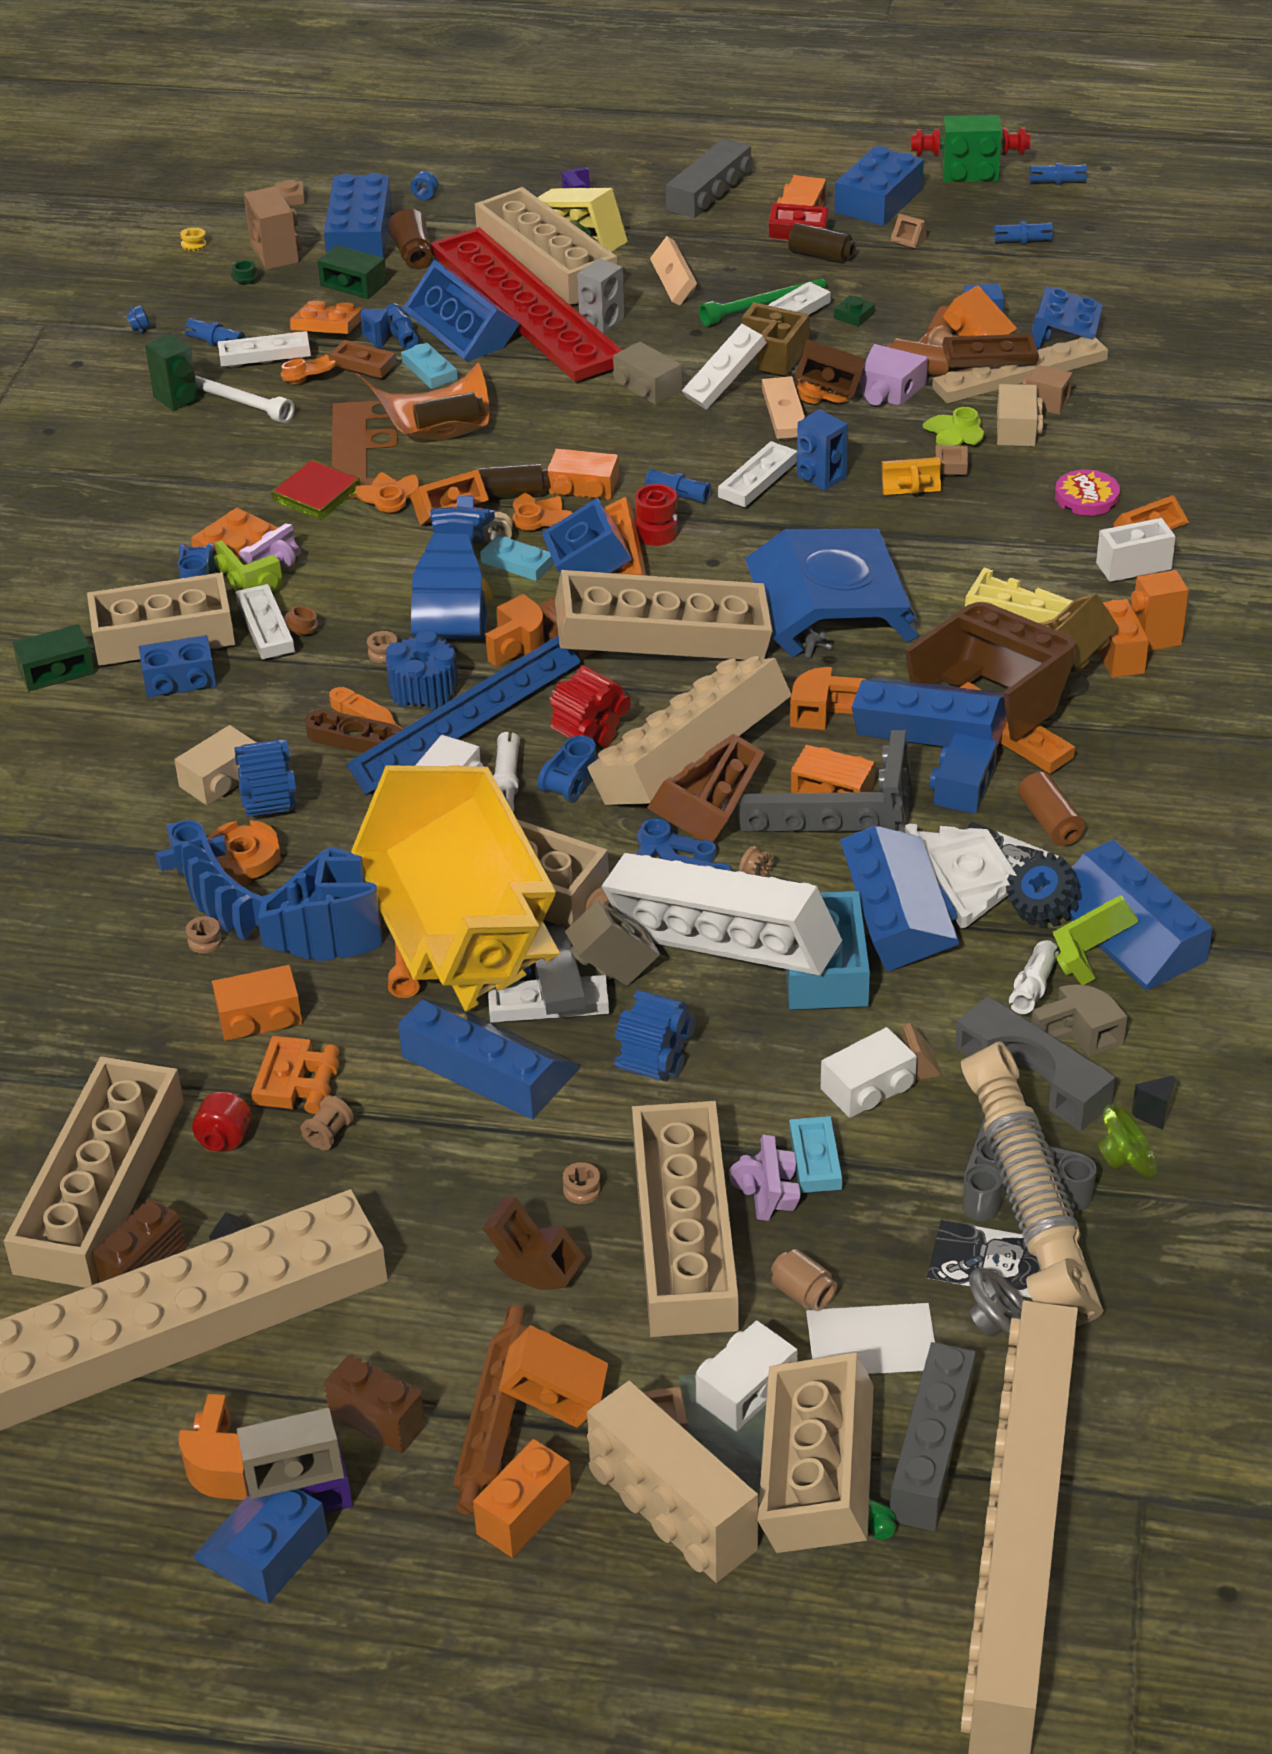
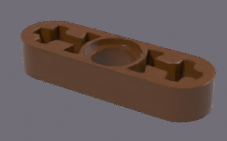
M325 709L315 710L305 718L307 737L312 742L365 753L401 731L394 724ZM352 731L362 732L358 735H346V733Z

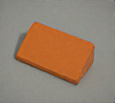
M1172 495L1121 514L1113 523V526L1118 527L1162 518L1172 531L1187 525L1189 521L1177 499Z

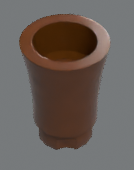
M403 209L396 212L388 222V233L396 243L401 257L408 267L417 268L418 270L423 269L429 265V260L432 257V248L427 235L426 219L421 212L415 209Z

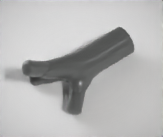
M811 625L799 633L806 641L804 657L807 659L811 658L816 646H821L828 650L833 648V644L824 640L826 633L816 632Z

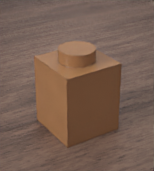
M1037 365L1030 376L1026 375L1023 385L1037 386V397L1043 399L1042 411L1060 415L1070 400L1072 372Z

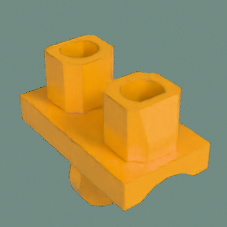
M935 457L882 461L883 495L941 491V459Z

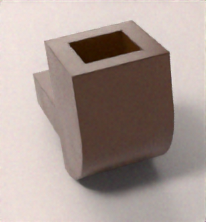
M516 1197L504 1198L482 1228L500 1252L493 1261L500 1270L513 1280L536 1289L565 1288L586 1258L564 1226L538 1229Z

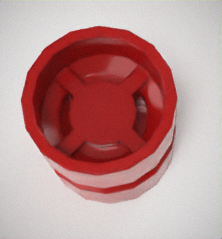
M649 484L641 487L634 496L635 523L639 541L651 546L671 543L678 535V519L675 514L677 512L676 491L672 487L663 484Z

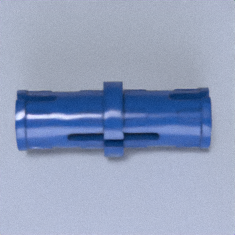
M1055 163V166L1030 165L1029 174L1040 173L1041 175L1029 176L1030 184L1055 182V185H1061V182L1086 183L1087 174L1075 173L1087 172L1086 164L1062 165L1061 163Z
M1026 221L1019 222V225L996 224L994 225L993 233H1005V235L993 236L994 243L1020 242L1021 244H1027V241H1052L1053 233H1041V231L1053 230L1052 222L1027 224Z
M396 303L388 305L386 309L388 310L391 333L398 338L402 348L404 346L406 349L413 348L418 343V336L413 331V323L410 317L405 315L400 305L397 306Z
M189 318L185 325L192 328V330L185 329L186 336L205 340L211 346H217L218 341L246 338L244 332L223 328V325L217 322L210 324L195 318Z
M651 468L645 478V486L649 484H663L672 487L676 491L677 499L684 497L706 503L711 495L710 483L686 478L685 474H668Z

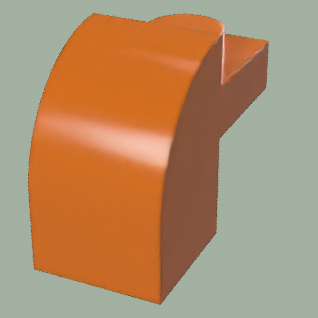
M522 594L496 607L498 627L485 633L487 660L497 667L521 654L527 655L545 643L543 612L538 604Z
M832 667L816 668L803 673L796 679L792 689L790 727L825 730L828 712L853 714L851 707L861 681L866 679L832 676Z
M208 1394L203 1412L196 1413L193 1431H179V1446L186 1476L191 1485L204 1495L219 1499L244 1500L249 1495L238 1434L229 1433L231 1419L226 1395Z

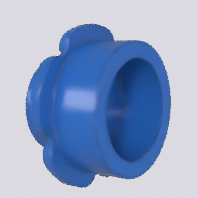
M142 305L135 308L131 306V313L126 314L133 331L139 329L140 333H144L143 330L151 327Z

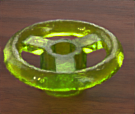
M1115 1104L1106 1105L1103 1109V1119L1109 1134L1098 1141L1099 1149L1104 1158L1114 1169H1118L1128 1162L1140 1175L1146 1178L1154 1177L1158 1170L1157 1161L1145 1136L1133 1119L1121 1107Z

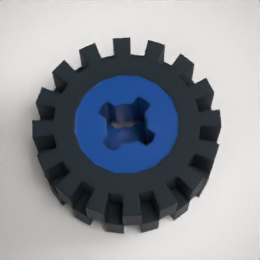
M1041 852L1035 853L1036 860L1031 862L1027 856L1022 859L1025 866L1020 867L1016 864L1013 867L1016 876L1009 874L1007 881L1010 885L1006 886V892L1009 895L1010 902L1023 921L1026 920L1032 926L1037 922L1039 927H1047V921L1050 920L1052 925L1055 926L1059 924L1057 919L1059 916L1062 915L1065 920L1070 917L1069 908L1076 911L1078 907L1076 900H1081L1082 895L1079 890L1081 888L1080 882L1069 863L1060 855L1056 858L1054 853L1048 852L1045 859Z

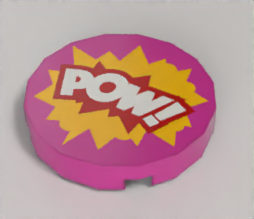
M1083 469L1070 471L1062 475L1056 482V502L1063 509H1065V506L1072 508V513L1077 515L1095 516L1105 514L1110 511L1111 506H1116L1119 503L1120 486L1113 477L1106 473Z

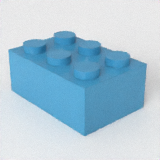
M859 891L821 892V896L841 936L842 942L821 975L785 969L789 1010L868 1006L870 971Z

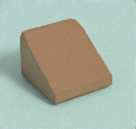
M911 1023L905 1024L902 1042L917 1056L915 1080L941 1076L932 1047Z

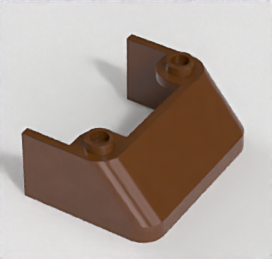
M975 602L967 605L905 649L910 682L937 684L942 680L961 687L982 675L1009 687L1003 694L1010 739L1016 741L1056 711L1076 657L1074 639L1067 634L991 603Z

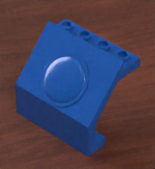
M785 529L745 558L753 583H764L772 626V637L792 658L803 651L798 634L821 619L881 617L888 621L907 643L918 636L913 623L917 620L916 615L911 609L908 596L904 591L900 577L879 529Z

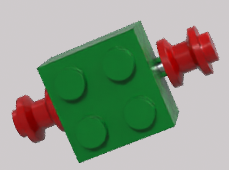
M999 115L944 116L943 137L939 139V128H934L932 134H923L921 129H916V134H911L910 150L911 152L916 151V157H921L923 151H932L934 157H939L940 147L942 149L941 169L943 182H998L1000 150L1001 156H1006L1009 150H1017L1019 156H1024L1025 150H1030V133H1025V127H1020L1017 133H1009L1006 127L1001 129Z

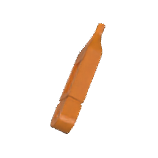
M337 687L329 693L331 707L340 713L397 725L387 708L358 693L356 694L348 688Z

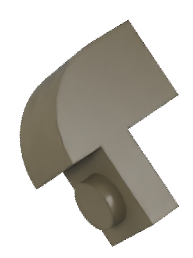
M1086 985L1059 987L1058 1001L1044 1004L1032 1010L1031 1023L1042 1028L1044 1032L1058 1041L1073 1036L1088 1057L1124 1045L1127 1015L1112 997L1097 988Z

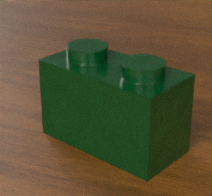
M336 245L317 260L320 286L369 299L387 284L385 258Z
M171 333L145 344L153 397L173 412L198 401L199 397L191 348Z
M79 624L12 642L17 667L28 692L95 674L90 646Z

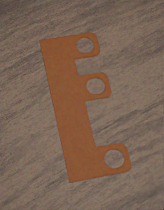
M380 400L333 403L332 468L358 479L332 500L358 498L356 486L372 485L375 478H366L367 448L393 447L397 444V431L394 429L366 430V419L390 418L388 413L379 415L372 412V408L375 405L382 404ZM378 433H387L392 437L389 442L384 444H377L372 441V437Z

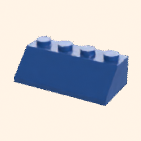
M436 260L433 261L403 307L406 313L467 362L504 348L520 324L461 276Z
M878 677L861 681L851 707L857 735L890 739L891 730H906L907 742L937 746H949L955 732L997 741L998 746L1007 720L1003 693Z
M873 826L840 839L855 889L859 891L861 908L872 942L886 972L959 945L922 837Z
M1111 840L1083 853L1072 867L1080 882L1081 888L1079 890L1082 895L1081 900H1076L1078 904L1076 911L1068 909L1070 914L1069 920L1074 921L1120 895L1124 897L1138 918L1136 924L1101 942L1097 946L1145 991L1208 961L1213 927L1115 840Z
M422 999L398 1023L403 1058L532 1120L579 1070V1064L449 1003Z

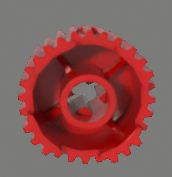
M581 666L577 670L576 676L572 675L570 681L567 680L565 682L562 680L560 683H557V688L552 691L553 696L549 700H551L550 705L553 706L552 710L554 712L552 717L554 718L551 720L552 724L550 727L568 738L581 735L593 739L595 746L599 745L602 748H606L614 740L615 726L620 723L619 719L629 711L631 699L623 694L625 691L619 684L587 666Z

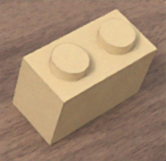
M999 384L997 445L1035 446L1036 434H1042L1043 399L1037 397L1036 385Z
M231 725L225 727L174 759L179 787L205 805L212 803L239 785V765L235 763L234 747L257 742Z

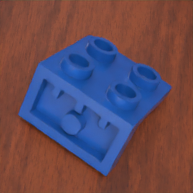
M1046 286L1030 333L1033 334L1037 350H1039L1042 339H1049L1052 327L1094 339L1103 305L1090 297H1080L1070 294L1061 288Z

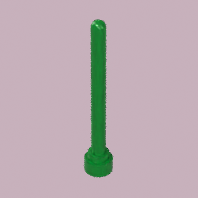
M823 278L808 281L824 289L827 286V282ZM807 282L722 305L714 301L702 303L699 306L700 320L705 327L719 324L720 320L724 319V316L748 310L753 303L768 305Z

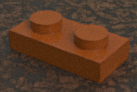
M348 340L341 342L329 354V361H336L335 366L344 370L367 374L374 378H382L397 364L396 353Z

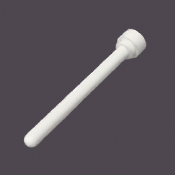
M195 375L197 389L267 411V414L274 421L286 424L294 415L295 407L290 399L278 396L270 400Z

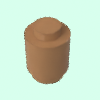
M798 1249L780 1254L772 1265L773 1286L805 1309L813 1308L815 1311L824 1309L836 1293L837 1282L832 1279V1274Z

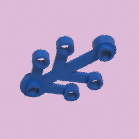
M652 818L642 823L637 833V841L641 847L636 855L653 857L656 852L659 858L663 860H677L687 864L711 866L716 869L731 871V868L725 863H712L716 859V846L712 841H699L675 835L670 824L663 819ZM673 849L691 852L694 858L676 854Z

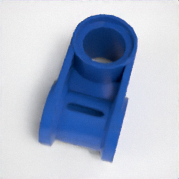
M208 543L207 546L187 547L186 544H180L178 561L180 579L214 574L216 572L214 563L216 550L214 543Z
M581 735L571 737L565 741L560 750L542 767L538 777V789L545 793L552 791L563 795L564 799L571 803L578 800L583 790L593 780L587 768L597 760L596 746L593 739Z

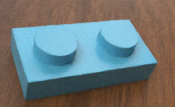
M428 343L417 344L413 348L401 352L402 363L431 389L458 380L457 369Z
M497 535L480 552L482 563L537 581L554 565L550 552Z
M831 1116L790 1119L789 1132L792 1150L795 1152L796 1157L795 1168L800 1193L842 1190V1175Z

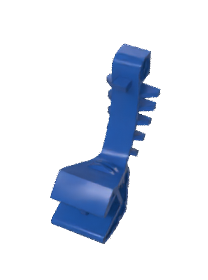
M457 496V507L434 508L430 510L434 533L425 549V553L422 554L416 566V570L413 572L411 634L416 635L420 631L427 630L435 632L437 637L449 640H485L488 610L485 593L481 585L482 575L473 551V542H483V528L495 519V511L474 508V496Z
M192 820L166 825L170 849L155 853L157 866L162 871L177 868L179 874L183 873L191 900L195 902L196 908L200 913L205 911L206 916L219 920L221 929L229 932L234 927L237 937L245 940L255 925H258L262 946L281 952L288 950L292 955L308 960L314 958L315 961L335 960L336 957L341 959L352 957L382 946L383 936L377 886L374 883L365 882L361 856L329 847L320 852L281 888L269 895L260 896L238 884L224 871L217 861L216 857L226 855L227 848L224 835L207 839L202 825Z

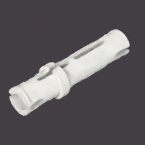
M504 732L497 739L496 768L493 777L513 812L514 795L517 794L519 788L516 770L520 738L512 732L511 742H509L508 732Z
M1048 940L1038 942L1025 969L1015 978L1014 990L1009 997V1004L1013 1003L1011 1009L1016 1013L1027 1014L1031 1012L1036 1000L1044 995L1047 987L1046 980L1057 960L1056 955L1059 954V951H1055L1057 945Z

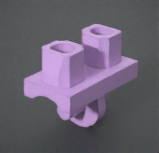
M285 523L275 531H269L264 534L262 539L254 545L246 546L240 550L239 556L242 564L246 565L274 554L280 561V567L289 568L295 563V558L301 554V550L293 537L294 529L292 524Z
M763 1134L760 1139L761 1151L753 1157L749 1155L741 1156L740 1161L733 1164L729 1169V1180L731 1185L743 1190L744 1194L751 1195L754 1193L756 1218L769 1221L774 1209L795 1210L800 1199V1187L797 1183L780 1181V1179L791 1180L796 1167L795 1152L776 1149L775 1136Z

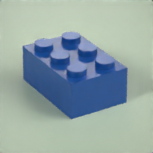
M874 146L835 182L834 213L884 226L923 189L924 159L914 157L910 153H898L883 146Z

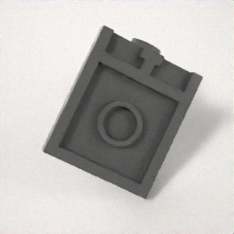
M891 730L889 745H883L882 761L883 767H886V769L879 770V789L883 792L742 794L737 802L741 831H855L879 826L905 833L912 791L906 730Z

